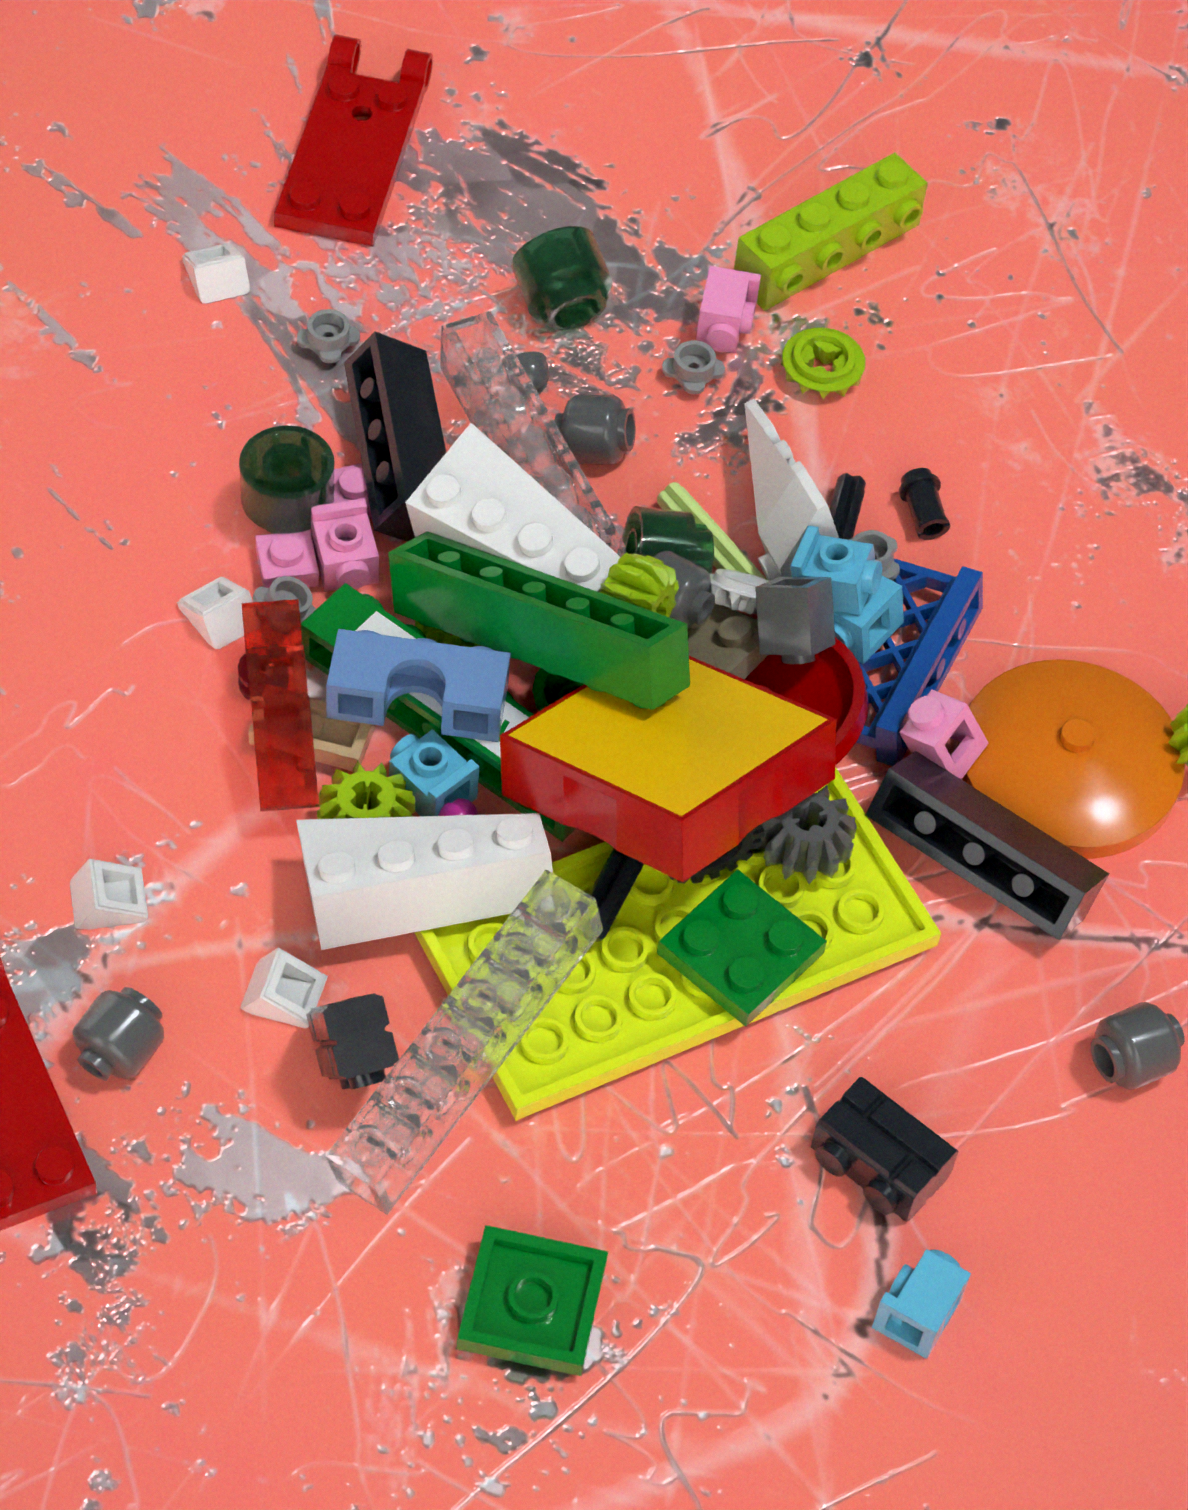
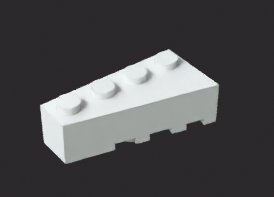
M472 423L469 424L405 502L415 537L428 531L597 592L601 591L600 584L604 583L608 577L609 568L613 564H617L620 558L615 551Z
M539 813L296 820L321 950L556 905L551 851Z

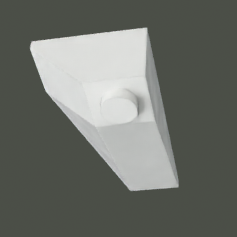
M752 399L744 404L758 534L766 553L758 557V561L767 580L770 581L780 576L792 577L790 565L808 525L819 527L820 535L839 538L829 507L806 468L800 461L795 462L789 445L785 440H780L772 422L755 399Z

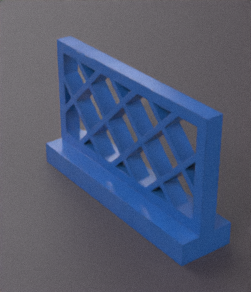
M894 558V561L900 566V573L892 581L902 586L903 604L907 609L903 611L904 623L899 628L915 624L920 636L916 640L895 646L893 640L889 637L883 644L886 650L874 653L864 664L858 662L864 677L868 704L871 703L877 715L870 727L864 725L856 743L876 749L877 762L893 766L903 759L908 750L899 732L907 722L911 704L918 698L927 696L932 689L937 692L940 690L983 609V572L962 566L957 577ZM924 588L943 592L939 600L918 607L910 593ZM893 663L898 672L897 678L873 686L866 672Z

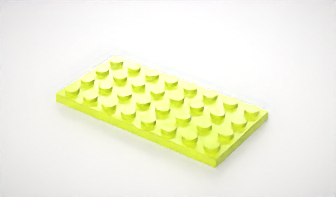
M836 767L835 779L827 784L830 792L829 800L846 798L848 806L847 815L855 818L857 829L855 837L852 839L854 847L850 859H847L846 863H839L838 871L834 873L832 878L817 871L816 878L810 884H808L801 872H794L793 875L785 880L782 873V864L766 866L763 857L765 849L762 848L751 849L753 856L747 861L742 859L736 861L739 867L731 872L725 868L720 871V877L711 880L709 875H705L701 883L694 884L691 879L685 884L678 883L676 879L672 880L668 875L644 864L606 937L596 942L589 938H583L577 933L574 919L614 848L607 842H603L552 862L556 905L414 932L515 1121L744 1026L657 954L658 941L737 869L827 940L824 954L752 1022L938 946L941 937L940 930L868 817L865 816V812Z

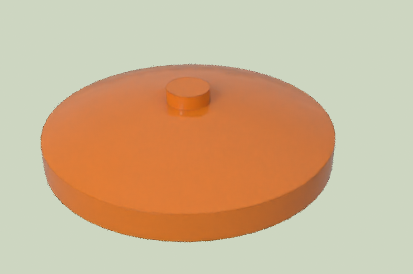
M1063 659L1042 660L1020 665L1002 673L985 685L971 702L969 708L989 744L962 780L1084 858L1097 859L1113 856L1140 845L1154 835L1171 814L1182 788L1185 764L1176 763L1180 757V752L1168 743L1174 735L1170 725L1172 719L1149 692L1131 679L1116 671L1088 662Z

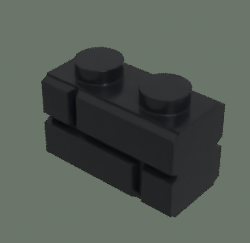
M372 993L311 1008L306 1017L312 1040L320 1043L315 1052L322 1077L339 1079L342 1090L351 1088V1090L387 1080L384 1069L394 1066L399 1060L393 1033L385 1031V1027L390 1022L383 996Z
M859 1077L842 1095L841 1099L836 1101L819 1119L811 1143V1148L815 1150L818 1162L826 1171L837 1177H842L845 1174L863 1188L864 1196L872 1207L886 1215L894 1212L905 1222H909L924 1206L928 1198L932 1197L946 1182L952 1173L959 1152L863 1077Z

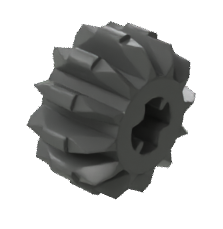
M827 785L818 793H813L783 815L762 823L765 837H761L763 843L759 848L765 849L763 857L766 866L782 864V873L785 880L793 875L794 872H801L808 884H810L816 878L817 871L832 878L834 873L838 871L839 863H846L847 859H850L854 847L852 839H854L857 829L855 818L847 815L848 806L846 798L829 800L830 792Z

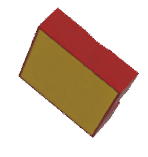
M689 656L690 686L666 701L662 706L653 710L639 708L633 705L632 702L605 692L594 691L587 685H582L501 734L502 795L565 826L593 834L610 844L617 851L684 882L737 846L754 828L774 817L783 815L835 779L836 719Z

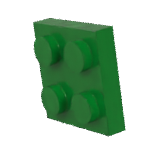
M737 869L658 941L657 954L746 1027L824 954L827 940Z
M485 1225L457 1337L456 1349L582 1376L609 1251Z

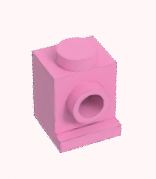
M716 266L709 267L699 313L697 341L710 345L716 351L736 353L740 333H751L760 285V274Z
M365 498L311 506V537L324 592L338 590L344 583H347L354 589L361 588L364 585L379 583V554L367 515Z
M933 689L927 696L920 697L911 704L907 722L899 732L911 754L915 751L919 752L961 780L989 744L967 703ZM949 738L961 742L951 756L945 747Z

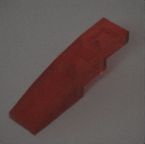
M299 599L241 603L260 812L319 807Z

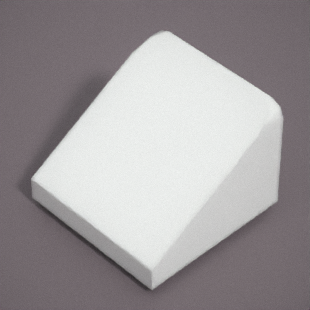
M229 242L184 253L185 255H182L183 264L197 297L202 303L208 304L245 295L250 291L245 258Z
M222 576L182 597L177 602L180 611L206 642L215 649L223 648L260 626V619L250 592Z
M89 858L72 877L70 892L76 929L90 930L144 923L148 919L142 868Z
M278 947L257 962L240 1009L252 1015L306 1029L309 1027L306 1014L311 1011V1008L317 1007L328 976Z

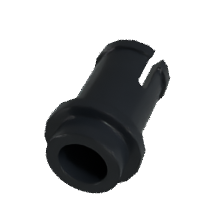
M916 468L908 471L902 476L899 487L900 498L908 502L915 522L916 533L920 539L924 540L938 538L944 535L950 528L949 520L945 515L938 493L941 488L940 479L937 475L932 474L928 468Z

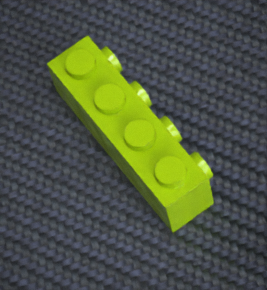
M894 152L738 237L734 270L761 275L757 304L766 311L918 226L924 210L923 205L928 182Z

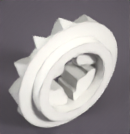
M717 569L715 574H710V593L715 595V604L729 607L732 610H739L749 615L757 614L755 587L768 582V580L727 569Z

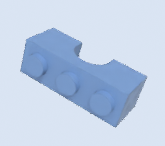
M338 629L326 684L327 718L384 726L386 712L390 703L403 694L416 692L433 697L441 705L442 735L499 742L508 690L511 653L494 651L484 646L465 647L437 643L427 638L408 639L380 635L370 630L351 631Z

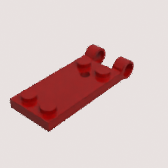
M335 34L331 41L324 75L274 211V227L374 247L424 95L430 83L433 54L407 49L401 66L399 82L359 75L356 72L361 54V40ZM366 116L369 117V119L357 120L354 117Z
M0 957V1231L93 1196L97 1194V1187L6 976Z

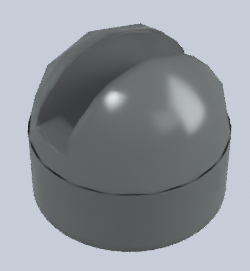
M523 352L512 356L505 363L508 382L512 390L520 396L533 397L539 395L546 388L549 380V368L544 354L539 352Z

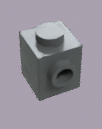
M780 576L755 587L760 655H781L782 663L804 664L815 661V654L835 645L831 577Z

